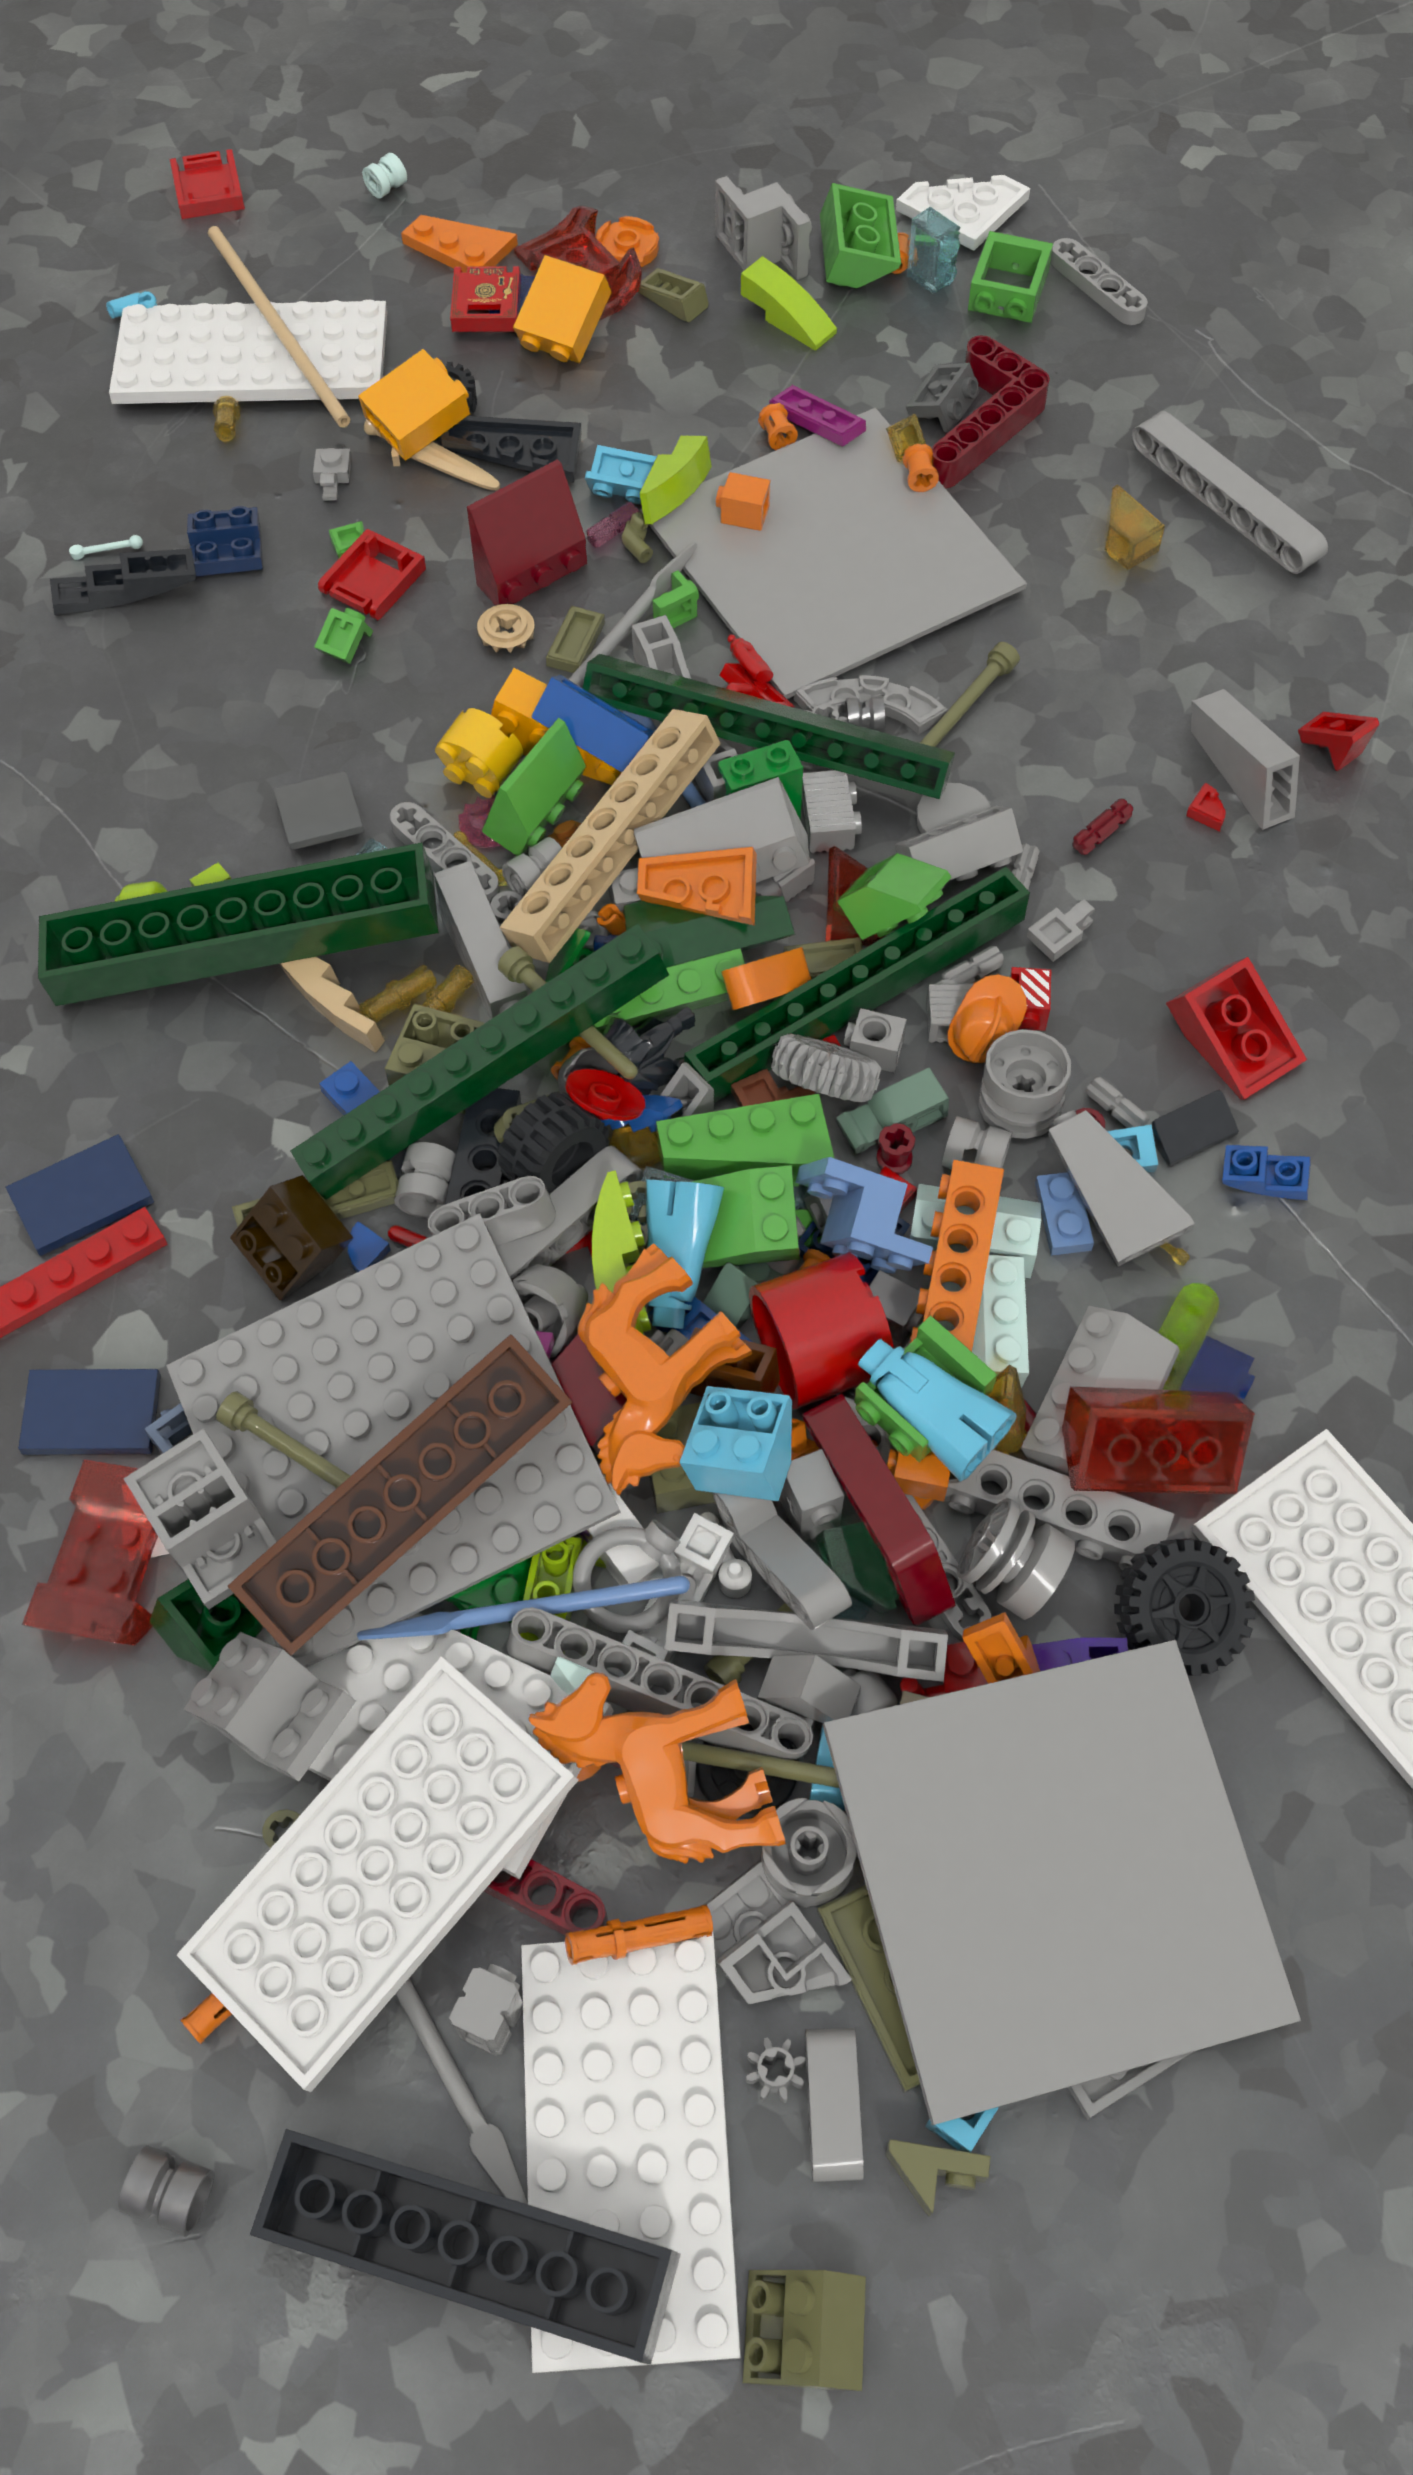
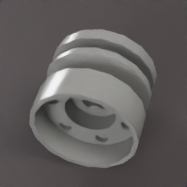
M1022 1029L1012 1031L996 1039L986 1054L984 1075L979 1093L978 1107L983 1119L990 1126L1013 1132L1012 1138L1028 1139L1042 1136L1050 1128L1054 1127L1053 1120L1062 1114L1065 1093L1071 1076V1059L1066 1048L1054 1037L1034 1030Z
M1005 1498L989 1512L971 1535L960 1559L957 1576L968 1584L976 1581V1589L984 1594L992 1591L999 1585L996 1593V1602L1023 1620H1026L1044 1606L1060 1584L1072 1561L1075 1541L1047 1523L1038 1527L1033 1532L1035 1515L1028 1510L1020 1513V1505L1010 1498Z

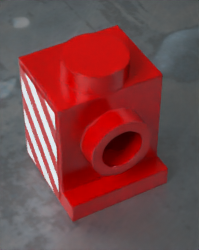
M1012 967L1010 977L1020 984L1026 995L1027 1003L1024 1019L1018 1029L1046 1031L1051 1009V969Z

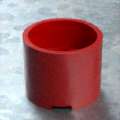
M850 1252L751 1286L749 1289L751 1314L759 1343L777 1348L780 1382L777 1387L782 1395H790L792 1409L794 1410L856 1388L862 1382L869 1383L871 1375L858 1366V1363L863 1355L879 1339H882L894 1349L890 1328L879 1296L874 1297L869 1285L866 1282H862L860 1276L865 1274V1269L858 1258Z

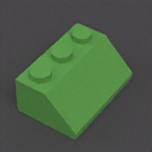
M832 183L820 213L826 282L838 286L859 288L899 269L901 257L893 196Z
M558 718L501 785L482 830L485 835L516 856L523 854L529 846L532 847L543 839L547 831L544 829L547 823L555 825L566 808L563 805L568 799L573 802L584 786L580 779L586 765L563 720Z

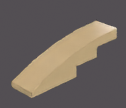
M317 957L279 963L292 984L318 1012L342 1032L375 1053L379 1050L385 1040L376 1022L361 1015L362 1010L353 993L339 986L340 982L329 963Z

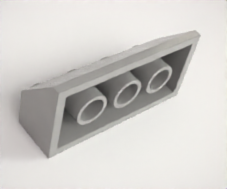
M779 777L634 829V835L642 858L753 847L757 854L756 883L810 864L807 833Z
M1088 1306L1021 1446L1027 1460L1041 1467L1116 1492L1179 1354V1347L1128 1313Z

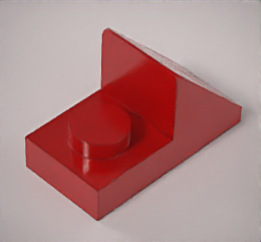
M1322 712L1298 729L1301 743L1314 744L1323 748L1328 747L1334 769L1339 771L1362 754L1378 728L1379 721L1376 717Z

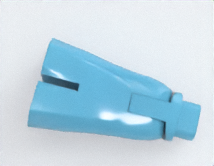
M646 1179L647 1248L654 1243L668 1258L673 1257L693 1282V1285L683 1292H668L648 1302V1306L654 1307L652 1326L683 1329L685 1310H691L692 1305L684 1304L683 1302H692L696 1294L705 1253L718 1215L724 1187L694 1182Z
M879 1339L863 1355L858 1366L871 1375L870 1382L877 1386L885 1401L928 1440V1447L960 1482L966 1480L1009 1432L1016 1420V1413L959 1381L925 1357L912 1352H907L904 1355L905 1349L901 1346L893 1349L885 1341Z

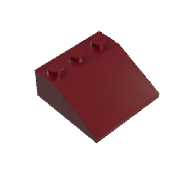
M558 459L467 506L476 584L495 606L517 603L526 596L549 586L554 581L579 570L587 564L586 538L562 463Z

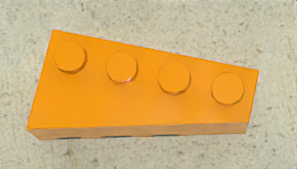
M513 668L494 700L491 716L503 724L500 731L508 738L512 733L518 738L523 747V755L527 756L549 730V728L532 718V713L547 684ZM577 746L586 765L582 775L613 785L622 772Z

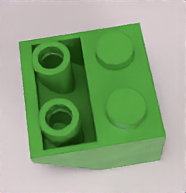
M896 853L869 867L837 902L862 940L874 934H877L880 938L896 929L899 925L898 923L905 919L908 923H912L923 917L929 911L926 906L943 895L941 889L951 879V875L945 869Z

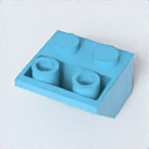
M707 1386L679 1462L695 1490L779 1501L791 1465L792 1399L790 1395Z

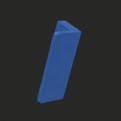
M562 675L551 677L532 713V718L547 728H550L558 718L563 720L577 746L620 772L625 770L654 733L653 730Z

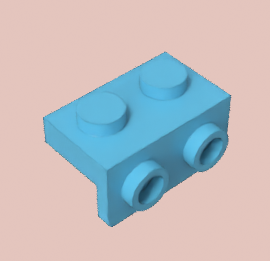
M597 445L591 471H586L585 480L589 489L598 496L610 498L614 494L624 496L626 500L632 503L641 504L639 493L657 456Z

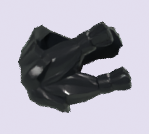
M686 1007L665 1023L655 1017H649L636 1029H633L632 1026L620 1018L611 1017L602 1035L634 1063L638 1069L637 1076L633 1079H626L619 1072L617 1076L623 1078L625 1082H630L642 1095H649L651 1091H658V1087L668 1084L681 1064L685 1062L684 1057L673 1061L670 1058L664 1057L669 1049L673 1038L681 1034L683 1030H689L695 1026V1013L689 1007Z

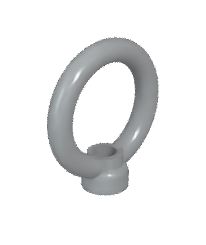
M654 1519L646 1529L617 1527L600 1533L589 1541L576 1560L573 1571L574 1592L592 1590L591 1573L596 1561L605 1551L619 1545L639 1546L649 1557L659 1562L663 1578L681 1576L680 1566L674 1554L681 1541L671 1530ZM679 1594L659 1597L650 1608L634 1615H619L604 1607L584 1609L582 1611L595 1624L606 1630L617 1633H628L631 1630L637 1633L660 1623L669 1613L671 1600L678 1599Z

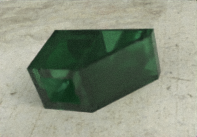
M863 1522L822 1530L816 1535L821 1560L839 1577L850 1596L879 1614L887 1613L897 1608L895 1600H898L900 1595L895 1590L880 1550Z

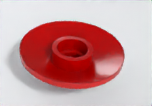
M596 1069L576 1070L569 1074L565 1083L566 1091L571 1099L600 1120H633L641 1116L645 1109V1099L634 1085L606 1071Z

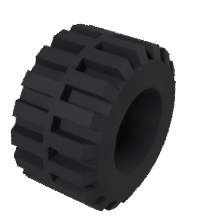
M552 1092L548 1097L543 1095L537 1098L533 1104L529 1103L524 1107V1110L512 1120L511 1126L506 1129L503 1135L504 1140L499 1145L498 1153H500L498 1157V1165L501 1167L500 1171L510 1181L526 1176L538 1177L543 1181L548 1194H550L599 1151L609 1146L610 1139L607 1138L609 1135L608 1128L595 1115L575 1103L568 1094Z

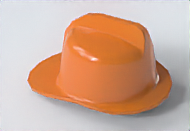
M996 974L985 976L972 985L951 1020L947 1031L948 1043L954 1054L964 1061L985 1063L987 1051L993 1042L1008 1032L1018 1030L1027 1009L1026 995L1020 984L1011 977Z

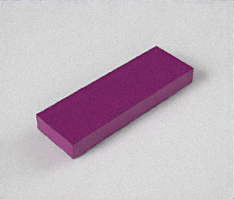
M791 385L769 400V404L781 403L785 406L789 421L842 447L866 431V420L794 385Z

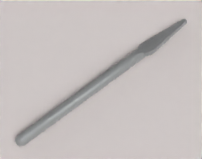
M692 542L653 577L650 586L568 680L582 687L587 662L598 654L608 656L632 629V625L636 624L652 606L653 599L667 592L672 585L671 573L682 570L697 548V543Z
M409 1978L397 1991L396 1995L471 2134L469 2140L471 2153L504 2197L528 2204L502 2132L498 2127L487 2123Z

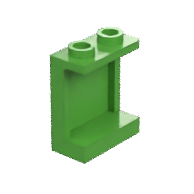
M930 1315L918 1327L917 1337L905 1348L904 1355L907 1352H912L923 1356L959 1381L988 1396L993 1391L997 1374ZM862 1382L856 1388L854 1403L856 1404L855 1408L858 1414L868 1424L872 1426L878 1424L889 1434L888 1439L898 1452L904 1456L911 1454L920 1463L931 1452V1449L928 1447V1440L885 1401L877 1386L871 1382L868 1384Z

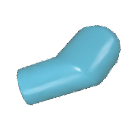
M144 291L108 301L106 307L110 317L117 318L122 316L123 308L140 304L146 308H152L157 306V300L154 294Z

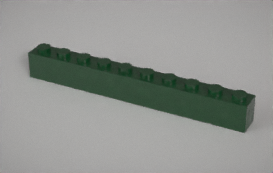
M598 654L587 662L583 689L616 709L662 722L672 709L707 715L719 738L758 749L788 740L799 760L936 799H940L946 789L955 752L603 654Z
M1004 867L928 911L915 922L904 925L684 1053V1062L688 1063L714 1089V1103L731 1094V1084L762 1070L768 1069L770 1071L772 1069V1055L781 1036L799 1034L822 1040L848 1025L849 1022L856 1020L860 1008L870 1011L1024 921L1030 892L1007 867Z
M636 924L290 1150L308 1182L325 1200L329 1199L668 977L669 973L660 953L640 925Z

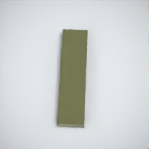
M390 1160L377 1166L329 1199L325 1200L322 1196L321 1198L339 1220L395 1204L394 1198L398 1180L392 1161ZM260 1199L232 1206L237 1227Z

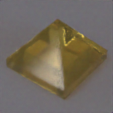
M912 414L886 428L897 462L903 460L904 452L910 446L926 444L916 414Z

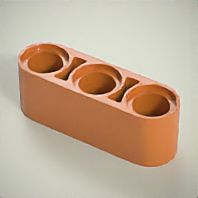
M802 947L721 971L732 1010L787 994L812 980Z

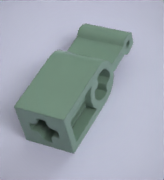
M929 1067L882 1089L873 1095L867 1104L850 1112L842 1113L836 1118V1121L853 1151L857 1154L878 1143L880 1132L886 1126H891L895 1123L904 1124L913 1133L947 1117L949 1097Z

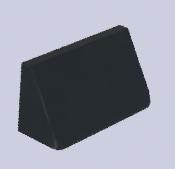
M1220 1089L1169 1112L1152 1122L1155 1147L1169 1167L1233 1137L1239 1132L1226 1098Z

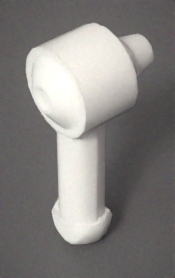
M703 1512L700 1515L717 1525L719 1524V1519L712 1512ZM729 1547L719 1569V1586L726 1596L740 1598L751 1589L752 1572L746 1562L741 1559H735Z

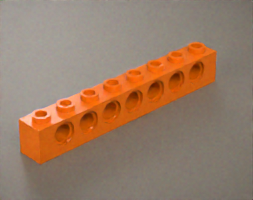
M953 1160L951 1175L942 1174L938 1199L946 1200L944 1213L935 1211L930 1236L939 1238L936 1251L932 1250L929 1264H925L923 1275L931 1276L929 1289L920 1288L916 1314L924 1315L923 1322L930 1315L937 1321L950 1322L955 1329L949 1332L972 1352L1004 1169ZM967 1206L973 1209L975 1213L963 1214L956 1208ZM952 1244H961L964 1245L969 1251L964 1253H958L953 1251L949 1246ZM954 1282L962 1289L957 1292H951L946 1290L942 1284ZM913 1327L910 1343L917 1337L918 1328ZM890 1448L887 1466L904 1494L944 1502L950 1471L935 1454L930 1452L919 1463L911 1454L904 1456L896 1449Z

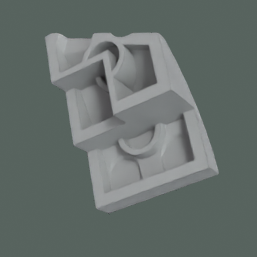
M761 1861L750 1867L704 1904L708 1906L712 1916L716 1964L747 2004L772 2000V1998L786 1995L802 1994L807 1991L835 1985H845L852 1980L795 1903L784 1899L772 1888L764 1874Z

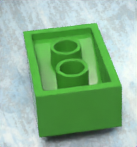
M792 1165L747 1169L692 1181L694 1183L724 1187L718 1215L709 1239L702 1268L725 1266L727 1262L733 1265L800 1260Z

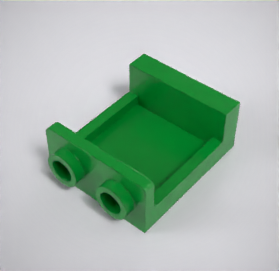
M784 740L718 762V769L726 784V796L779 777L801 821L803 766L790 741Z

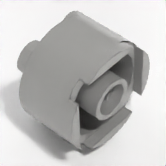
M537 1264L522 1272L512 1282L535 1331L553 1333L554 1346L550 1356L551 1359L566 1348L577 1336L578 1323L584 1313L589 1297L586 1289L582 1285L577 1284L565 1272L557 1268Z
M798 1798L783 1804L776 1812L786 1844L781 1846H761L760 1860L764 1874L772 1888L780 1896L788 1901H793L800 1908L827 1903L842 1893L854 1871L857 1850L848 1817L839 1807L824 1800L822 1802ZM804 1845L808 1850L816 1847L818 1849L816 1859H812L809 1856L802 1858L800 1856L801 1846Z

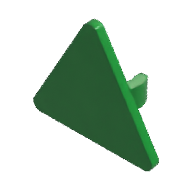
M578 928L574 931L549 963L546 982H549L593 953L589 949L583 948L591 932Z

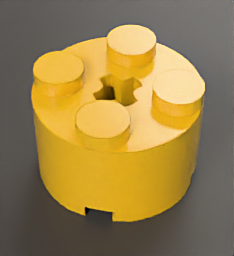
M468 708L465 713L462 711L437 744L435 753L446 766L443 773L449 780L456 784H462L463 781L472 784L475 790L482 796L492 798L523 756V747L513 733L508 738L500 731L503 724L495 717L481 710Z

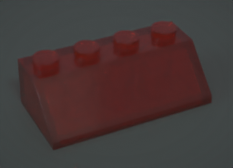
M1070 1386L1062 1424L1070 1486L1074 1491L1237 1494L1255 1413L1231 1392Z

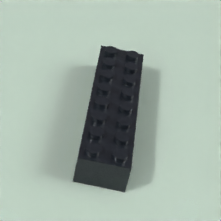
M289 2129L285 2130L250 2232L251 2236L644 2364L652 2363L681 2255L674 2250Z

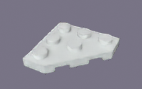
M1005 175L991 176L990 182L973 183V178L949 179L946 185L929 187L928 181L915 182L897 198L896 211L974 251L987 239L989 231L994 232L1029 199L1030 188Z

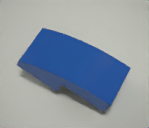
M643 1095L646 1105L642 1115L638 1118L627 1121L612 1119L601 1121L605 1124L604 1126L610 1125L612 1130L621 1128L629 1123L633 1132L649 1127L650 1131L654 1132L657 1131L656 1121L672 1119L671 1115L681 1109L683 1105L681 1100L661 1095Z
M1226 1145L1222 1181L1224 1185L1255 1194L1308 1200L1310 1157L1268 1155L1267 1146Z

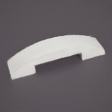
M694 1513L680 1538L681 1543L675 1549L674 1554L680 1566L681 1576H685L690 1582L689 1590L686 1593L679 1594L678 1599L702 1602L722 1564L734 1533ZM658 1598L650 1599L644 1611L650 1608ZM668 1615L660 1623L647 1630L637 1633L629 1630L622 1643L668 1662L674 1653L671 1650H664ZM607 1668L609 1673L617 1677L625 1676L617 1668Z

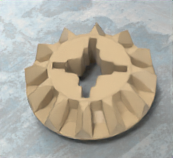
M501 604L493 606L480 616L477 623L478 636L481 637L483 645L492 646L495 652L502 648H507L511 653L514 647L525 648L526 641L533 639L535 628L533 617L526 609L517 605ZM500 626L507 630L512 628L513 633H508L507 631L500 633Z

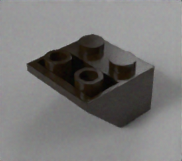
M304 1175L270 1186L230 1236L233 1243L280 1301L286 1299L330 1266L354 1238Z

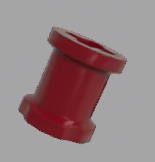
M895 1123L884 1127L880 1132L878 1140L880 1148L877 1151L876 1161L881 1170L886 1166L900 1175L911 1167L913 1160L912 1151L916 1139L909 1127L904 1124Z

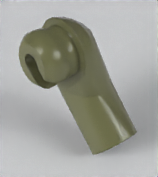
M636 512L632 514L631 520L626 522L621 540L623 545L640 563H646L653 555V550L644 541L647 534L646 528L649 524H645L643 513Z

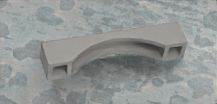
M666 615L632 625L633 656L637 664L691 679L680 642ZM719 737L718 739L721 744L694 777L707 803L726 796V784L718 769V762L738 755L735 748Z
M672 1599L669 1604L664 1650L770 1659L773 1656L817 1655L833 1666L877 1672L897 1677L943 1682L948 1634L944 1629L833 1617L816 1629L811 1630L794 1612Z

